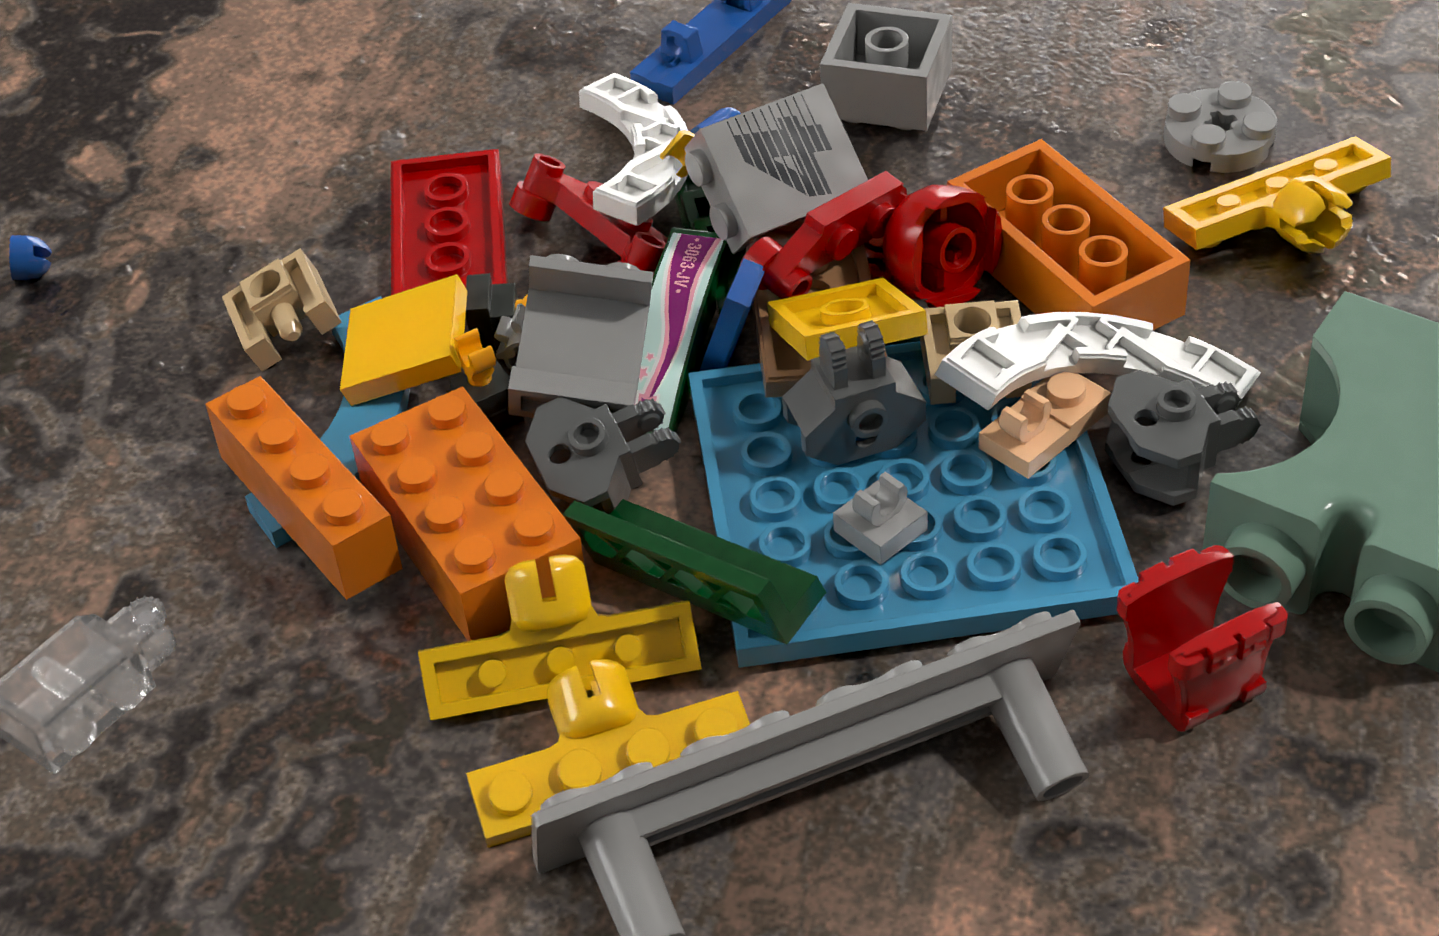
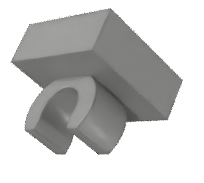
M884 472L880 475L879 480L864 491L861 489L857 491L853 499L833 512L834 531L881 565L928 530V512L907 498L908 490L903 483L887 472Z

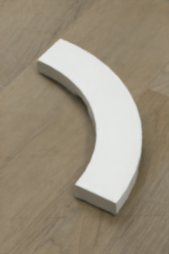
M612 73L579 90L580 108L592 112L616 126L631 143L634 157L611 180L593 191V209L638 226L670 203L681 190L687 177H678L676 173L683 166L682 163L673 156H666L662 160L660 154L679 131L688 130L684 120L671 105L663 106L658 103V95L634 80Z
M1052 312L1024 316L1020 318L1018 324L999 329L989 327L960 343L942 359L935 376L989 411L1000 399L1015 389L1033 381L1063 372L1121 376L1142 370L1175 382L1190 379L1197 389L1212 384L1216 386L1219 382L1224 383L1226 381L1228 384L1232 383L1241 399L1251 389L1261 372L1235 356L1192 336H1188L1187 340L1183 342L1173 337L1153 332V323L1109 314Z

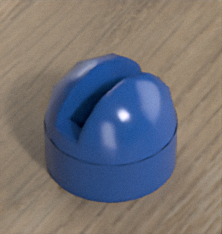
M11 235L9 262L12 280H33L41 278L49 271L51 262L44 258L49 257L52 252L47 243L40 238L29 235Z

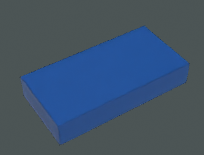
M743 258L725 299L699 371L727 368L765 271L762 270V265Z

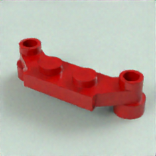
M540 153L534 154L524 181L517 182L509 203L510 206L518 213L538 221H550L557 206L621 256L622 260L617 262L628 263L642 271L653 272L654 276L668 238L651 226L653 219L650 217L636 226L594 210L593 191L603 183L588 181L586 184L563 174L566 166L556 158Z
M884 171L807 212L804 223L784 247L769 236L756 241L743 258L763 266L762 270L765 272L758 289L761 291L768 289L780 299L807 294L812 286L813 278L810 274L833 260L839 261L844 259L853 249L873 238L879 239L884 236L886 224L894 209L907 196V189L903 186L904 183L889 172Z

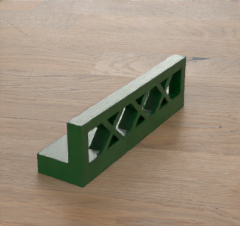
M624 499L620 501L611 514L575 500L563 513L564 518L580 537L581 544L594 563L683 601L688 600L690 604L788 645L827 593L816 575Z

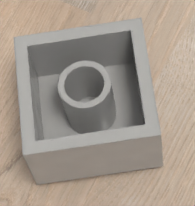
M848 3L820 62L821 84L824 83L840 120L849 123L863 122L893 126L901 130L915 129L927 131L952 69V15Z

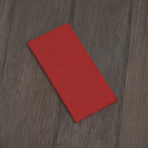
M499 149L391 161V295L456 274L465 288L467 275L490 273L492 284L508 283L502 171Z

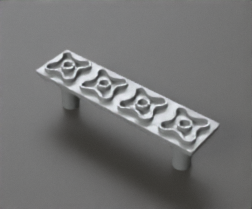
M1074 610L1054 617L1049 612H1039L1002 632L969 638L954 646L947 653V657L923 666L919 660L909 661L896 666L884 675L869 682L836 688L819 698L813 708L791 716L786 710L776 711L759 718L736 732L698 740L687 746L680 753V758L656 767H653L650 762L637 763L595 785L559 792L545 800L540 806L541 810L531 815L532 857L538 874L545 873L586 857L619 936H686L650 846L990 715H993L1037 801H1045L1065 794L1082 784L1089 777V773L1043 681L1056 675L1081 622Z

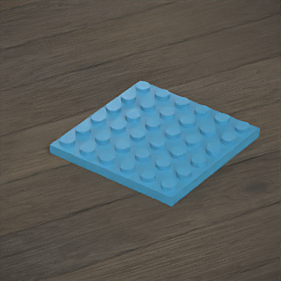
M920 342L885 346L887 357L902 362L926 401V421L898 447L840 465H834L805 455L801 443V429L799 426L789 424L783 415L782 397L765 398L760 363L688 373L715 536L816 575L827 592L788 645L730 621L739 668L1003 631L1039 612H1049L1054 617L1074 610L1079 620L1118 614L1117 599L1119 590L1132 582L1138 583V576L1088 432H1084L1029 479L1025 478L979 449V432L997 419L1006 406L1012 407L1021 397L1006 398L1005 396L988 411L956 390V403L931 405ZM1042 379L1033 381L1032 387H1034ZM856 437V441H863L867 439ZM887 472L907 487V498L928 512V530L880 565L834 531L833 512L853 499L857 491L860 489L864 491L879 480L882 473Z

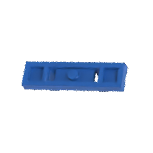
M714 0L687 24L673 20L661 30V46L630 71L631 80L651 89L658 95V99L674 105L792 0Z

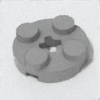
M1227 81L1221 84L1219 88L1202 89L1173 95L1168 102L1164 143L1173 157L1193 167L1194 158L1203 162H1211V172H1239L1261 164L1268 157L1269 147L1271 145L1274 146L1278 121L1272 108L1260 98L1252 95V89L1249 85L1240 81Z

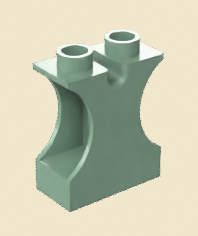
M1344 291L1312 339L1298 428L1310 442L1311 446L1285 461L1268 467L1235 473H1217L1210 484L1202 550L1210 546L1220 545L1228 549L1234 556L1232 572L1229 574L1224 590L1240 603L1256 609L1267 604L1279 602L1285 610L1295 614H1303L1307 611L1314 598L1321 593L1336 592L1344 594L1351 598L1350 605L1344 615L1345 629L1352 641L1361 650L1373 658L1386 663L1398 665L1417 663L1439 672V323Z

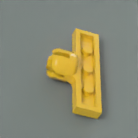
M1355 136L1163 207L1164 228L1194 249L1199 250L1201 248L1215 247L1223 240L1249 230L1271 227L1275 228L1282 238L1300 250L1311 254L1323 253L1325 247L1327 249L1337 247L1347 237L1352 227V215L1343 210V208L1348 209L1353 205V201L1347 194L1361 192L1371 184L1390 178L1391 157Z
M561 554L549 556L555 596L542 598L535 559L519 562L509 568L504 579L512 620L509 631L499 636L418 651L430 720L547 699V689L550 682L558 674L573 666H577L585 691L591 690L590 681L595 679L589 662L594 660H612L624 666L630 683L700 670L702 667L690 602L687 600L611 615L597 614L591 604L585 565L575 555Z
M594 660L589 662L595 678L590 681L593 696L589 698L587 697L577 666H573L558 674L550 682L547 689V701L559 735L558 742L550 748L466 773L487 847L531 835V815L541 810L540 806L545 800L559 792L595 785L637 763L650 762L653 767L680 758V753L687 746L698 740L711 736L730 734L750 725L739 692H731L659 715H646L638 707L624 666L615 661Z

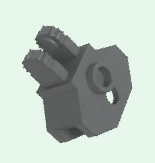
M873 320L857 326V346L845 349L844 343L835 331L820 335V357L811 359V369L782 396L783 415L789 424L800 427L802 449L807 457L834 465L844 464L898 447L926 421V401L902 362L885 356L884 352L886 350L883 336L878 324L874 323ZM856 437L867 438L863 441H856Z
M1137 370L1116 377L1108 403V415L1112 421L1105 441V451L1134 492L1174 506L1197 498L1203 471L1215 466L1217 452L1236 447L1239 443L1243 444L1246 441H1250L1252 437H1255L1261 423L1251 408L1247 409L1245 406L1242 409L1239 407L1238 410H1235L1242 399L1231 382L1229 384L1226 381L1224 383L1219 382L1216 386L1212 384L1197 389L1190 379L1175 382L1142 370ZM1135 456H1141L1151 460V464L1139 465L1132 459Z
M562 397L537 407L525 442L537 465L539 475L552 502L562 515L574 500L611 514L622 499L628 501L632 489L643 484L640 473L661 464L664 460L668 461L669 458L674 457L675 453L679 452L678 449L681 441L676 432L670 430L669 427L654 430L659 428L660 424H663L664 415L666 414L660 403L654 401L653 398L651 400L645 399L644 401H639L636 405H629L612 414L607 404L593 409Z

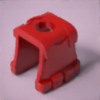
M1220 545L1210 546L1201 550L1200 554L1194 548L1169 558L1168 566L1161 561L1140 572L1138 583L1132 582L1122 587L1118 592L1117 612L1123 619L1128 642L1125 643L1123 650V663L1126 671L1165 719L1180 732H1185L1206 722L1207 719L1221 715L1231 707L1232 703L1238 700L1245 703L1264 693L1267 688V681L1262 675L1273 640L1284 635L1286 630L1288 613L1279 602L1250 610L1213 628L1217 606L1229 574L1232 572L1234 556L1229 550Z

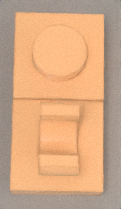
M1063 372L1044 378L1034 387L1026 390L1021 399L1012 407L1006 406L997 419L979 432V449L1029 479L1108 413V403L1112 393L1078 373Z

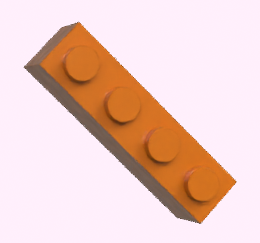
M261 376L205 404L221 458L346 600L403 569L391 515Z

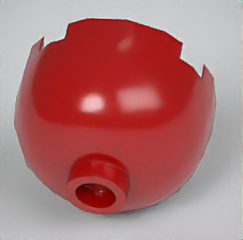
M930 185L907 195L896 206L886 224L882 247L884 262L900 288L918 299H927L924 301L935 307H944L946 304L966 303L981 291V289L974 287V285L980 280L984 271L993 274L999 262L1003 242L1001 217L995 208L987 205L984 199L986 197L961 186Z

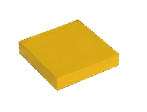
M457 274L350 309L340 391L351 406L461 372L462 366L454 346V338L464 334L468 291Z
M884 278L767 302L770 326L807 361L820 357V335L835 331L844 343L845 349L857 346V326L871 320L878 324L884 344L928 335L926 310Z

